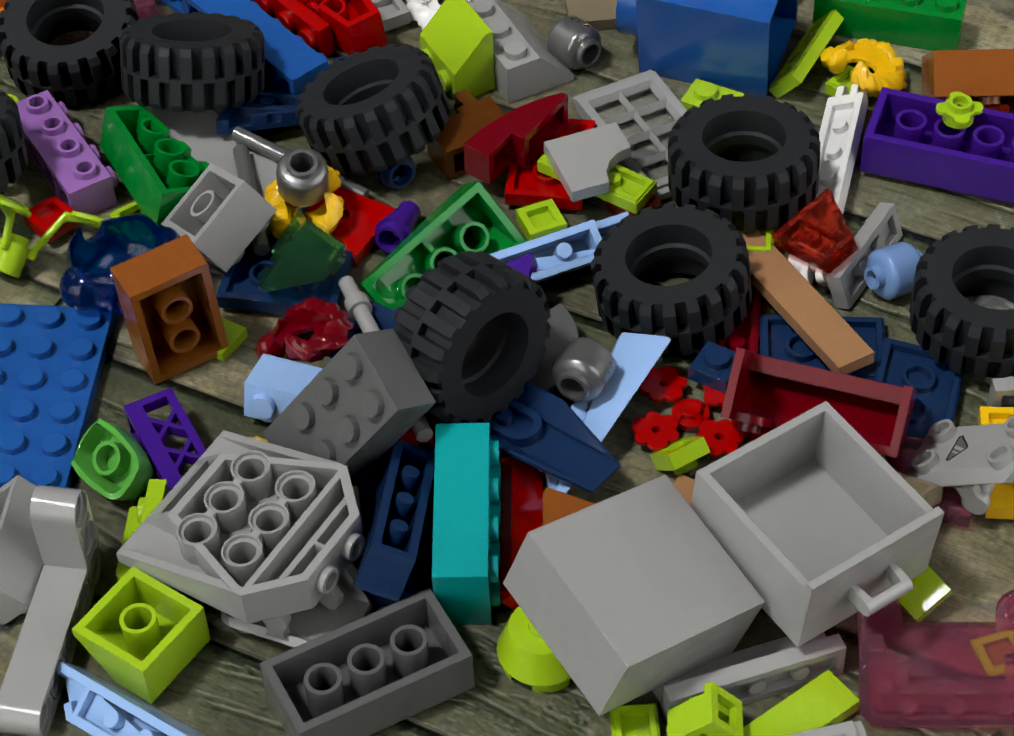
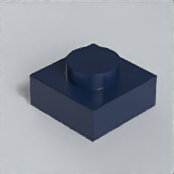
M707 341L689 366L688 379L726 394L736 351Z

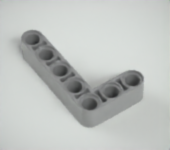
M38 485L35 487L31 498L30 520L44 566L0 689V733L25 736H47L66 682L65 677L57 673L56 667L59 661L68 664L72 663L79 642L73 635L72 628L88 613L102 569V550L86 491L83 489Z

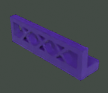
M168 388L127 404L123 408L129 433L147 453V457L154 470L153 478L167 479L170 492L182 478L180 474L186 463L194 465L206 451V448L173 390ZM166 405L171 409V413L166 421L149 418L147 415L148 412ZM170 434L188 439L183 450L164 446Z

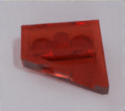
M829 189L823 191L772 235L777 248L828 274L858 250L855 239Z

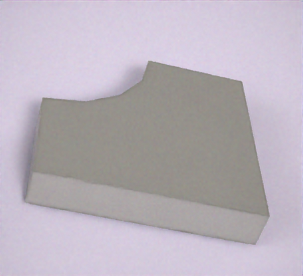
M614 122L545 141L544 153L571 201L575 202L609 192V171L618 162L631 157V146L618 124Z

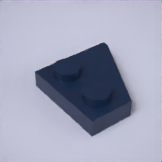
M261 92L258 98H255L250 103H243L242 106L236 108H225L216 120L217 134H232L237 126L247 131L299 125L296 118V106L300 94Z

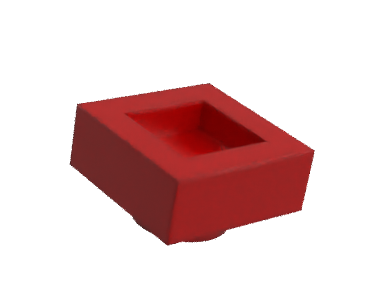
M53 194L29 209L32 213L31 217L23 215L25 225L42 237L64 212L71 213L73 209ZM64 223L47 243L50 244L80 225V223Z

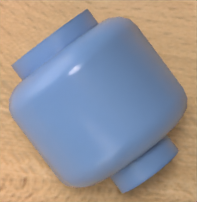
M899 242L874 250L868 256L866 262V269L864 271L866 284L879 297L886 300L911 294L916 266L923 254L906 242Z

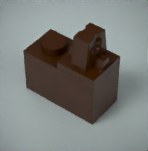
M467 89L454 93L455 114L448 117L444 130L439 132V137L433 143L429 142L427 144L428 155L448 181L467 174L465 173L463 144L480 129L504 115V112L490 95L477 100Z

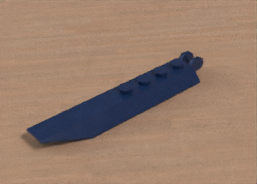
M372 300V315L379 329H394L396 323L394 315L396 312ZM351 318L350 322L354 323V329L349 331V336H347L349 340L355 334L363 333L358 322ZM340 350L331 352L330 356L327 357L332 359ZM528 381L524 385L523 389L525 391L520 397L512 399L508 403L509 408L501 414H493L491 420L484 422L490 424L491 440H499V450L591 494H594L621 468L620 463L563 399Z

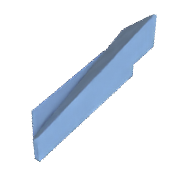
M627 211L597 222L593 219L491 253L490 255L507 263L532 253L537 260L538 268L537 272H532L531 279L535 280L537 284L590 266L594 259V251L599 242L604 240V235L613 225L619 227L621 219L628 216L629 213Z
M622 332L611 353L615 362V370L602 394L594 400L574 401L570 408L600 442L603 441L671 341L669 337ZM544 472L548 488L567 494L572 484Z
M59 661L56 667L57 673L65 677L69 697V702L63 704L66 720L92 736H206L84 668Z

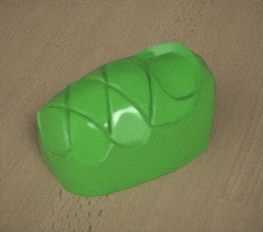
M101 418L94 422L83 435L73 461L70 462L76 473L90 487L104 497L117 501L136 500L147 489L149 479H152L154 475V470L147 457V453L138 441L119 425Z

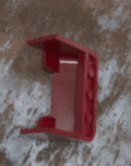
M736 347L720 417L736 420L734 429L760 435L762 426L775 429L827 401L889 463L891 457L900 458L917 390L906 385L899 387L758 355L746 349Z

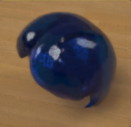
M141 213L101 221L99 231L89 239L84 238L80 227L72 236L67 248L68 268L62 274L59 285L61 298L69 307L75 310L98 309L102 312L122 315L123 311L110 268L179 238L176 230L171 227L158 226L150 217Z

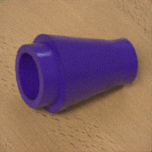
M401 202L398 208L377 223L375 227V241L380 249L391 253L415 230L421 211L414 202Z

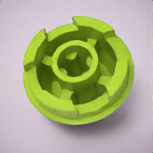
M520 606L517 607L502 629L497 641L498 660L510 680L513 677L520 683L532 686V692L551 693L566 688L570 685V675Z

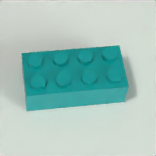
M489 423L436 424L432 585L435 597L453 625L492 624V607L501 606L499 567H501V544L499 540V529H501V503L499 502L501 465L499 440H491Z

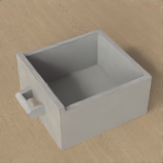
M827 401L696 471L690 504L691 508L763 598L765 603L762 609L797 647H800L858 611L868 617L912 591L913 583L911 580L927 570L945 513L939 506L933 509Z
M666 474L529 531L503 582L598 716L717 658L732 653L765 603Z

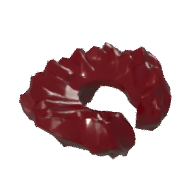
M312 296L301 303H296L295 306L285 312V318L278 319L271 333L259 339L255 354L258 359H260L263 353L283 358L286 352L291 360L309 363L321 361L324 357L330 356L331 352L341 350L349 341L347 336H349V331L354 329V323L350 322L349 313L342 311L337 303H328L326 300ZM314 331L313 336L309 340L296 336L303 332Z

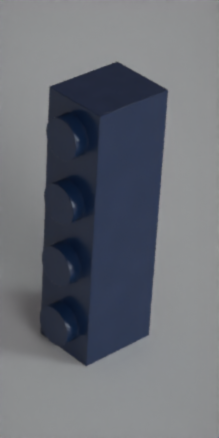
M400 439L393 445L379 479L365 545L355 580V588L367 591L375 596L399 601L416 562L435 468L434 451Z

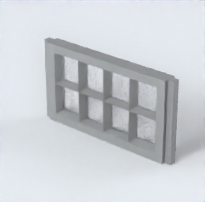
M648 70L572 97V103L576 107L578 114L584 120H595V128L614 122L618 124L631 146V157L617 164L657 181V192L648 202L652 204L671 197L668 186V138L674 124L681 116L683 117L687 110L655 71Z

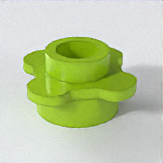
M959 91L951 92L945 102H939L936 105V113L942 116L945 125L953 129L970 127L973 124L974 115H980L983 112L982 103L972 101L971 97Z

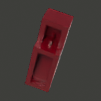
M561 92L540 98L498 117L480 129L463 144L465 173L491 184L512 162L526 167L544 149V142L554 139L568 125V95Z

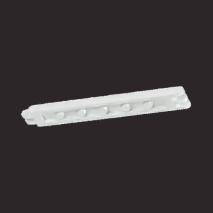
M856 84L851 85L850 94H848V87L846 85L838 86L835 96L828 97L819 132L821 146L818 192L809 208L798 217L788 261L810 284L813 283L814 274L817 283H826V275L833 261L868 107L867 93L860 92L859 85Z

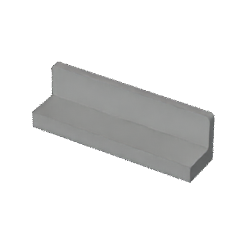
M823 632L800 647H797L786 636L724 655L652 690L667 723V710L704 693V684L710 681L741 700L742 705H746L801 688L828 669L836 677L843 675L847 648L839 633L826 637Z

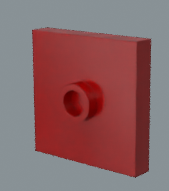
M339 187L333 193L341 196L344 201L343 216L333 232L328 234L320 244L313 247L352 251L353 267L356 268L376 244L375 227L377 223L396 208ZM324 197L320 202L310 206L305 213L315 211L325 204Z

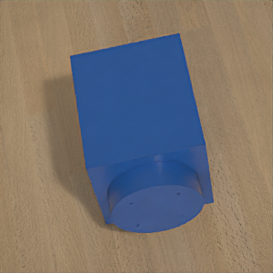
M617 0L616 26L619 33L637 37L639 72L641 73L652 70L659 77L691 84L697 78L741 93L755 94V97L764 98L765 95H769V86L776 77L797 22L798 0Z

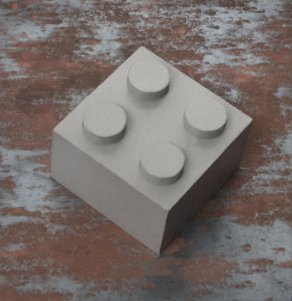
M210 163L161 225L176 238L187 234L205 260L227 272L231 266H234L242 259L245 249L255 236L267 228L270 218L276 212V209L244 180Z

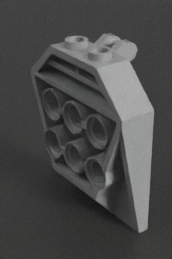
M223 430L117 551L116 555L119 562L129 567L134 566L156 580L250 624L313 609L319 601L329 610H336L344 601V594L336 584L338 583L348 590L354 588L358 571L350 561H355L362 553L365 538L346 465Z

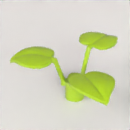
M0 194V208L6 215L3 236L0 237L1 273L19 279L26 260L35 261L37 253L66 222L83 223L109 232L121 238L131 251L133 249L134 243L130 236L113 222L96 215L74 210L71 213L64 212L30 249L27 247L29 239L12 233L15 213L31 217L30 208L15 199Z

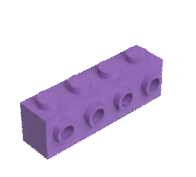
M48 90L16 102L29 158L56 196L73 210L92 215L117 205L114 188L118 187V181L114 171L110 166H103L96 146L86 143L81 126L77 122L72 124L62 101L57 103Z

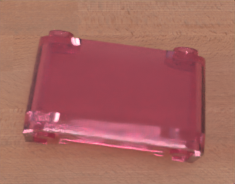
M1014 590L1003 594L997 601L995 622L902 623V612L898 600L893 601L868 617L864 616L860 611L855 613L859 708L866 722L883 728H1014Z

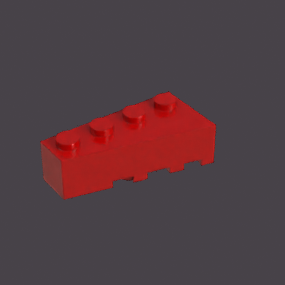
M299 0L330 24L335 45L349 55L357 51L359 53L367 51L370 47H383L388 44L380 11L371 0Z

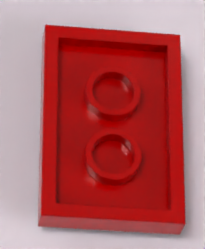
M568 118V125L554 139L595 128V120ZM544 149L526 167H522L514 162L510 164L504 192L505 205L528 206L552 198L558 209L582 211L584 199L572 202L561 181L537 171V160L544 154Z

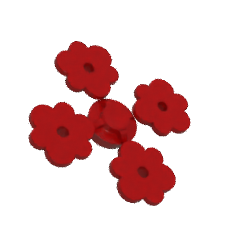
M664 366L660 370L656 368L650 370L639 386V391L642 394L649 395L650 400L655 403L662 401L677 403L672 408V416H661L658 412L652 411L646 414V418H635L631 423V430L635 434L634 440L636 444L641 446L647 445L649 449L657 452L666 448L668 443L678 441L679 433L677 428L686 432L699 431L695 436H704L710 453L706 454V456L717 458L722 454L727 455L737 450L738 445L744 442V432L734 429L735 427H733V423L730 420L722 419L716 422L709 419L710 410L708 406H719L722 408L725 399L724 393L703 385L702 389L705 392L704 402L694 398L682 399L683 389L687 387V380L679 376L677 368Z

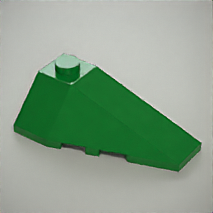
M479 181L464 184L438 206L359 285L371 300L390 310H394L404 305L407 297H405L411 286L416 287L421 281L420 276L428 269L437 268L438 262L450 256L455 257V254L468 251H481L491 254L524 243L526 240Z

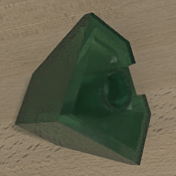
M298 209L271 251L273 254L271 257V261L274 263L273 267L270 269L265 266L257 282L260 288L269 292L324 281L329 273L335 275L343 266L347 255L344 253L347 246L340 238L308 214Z

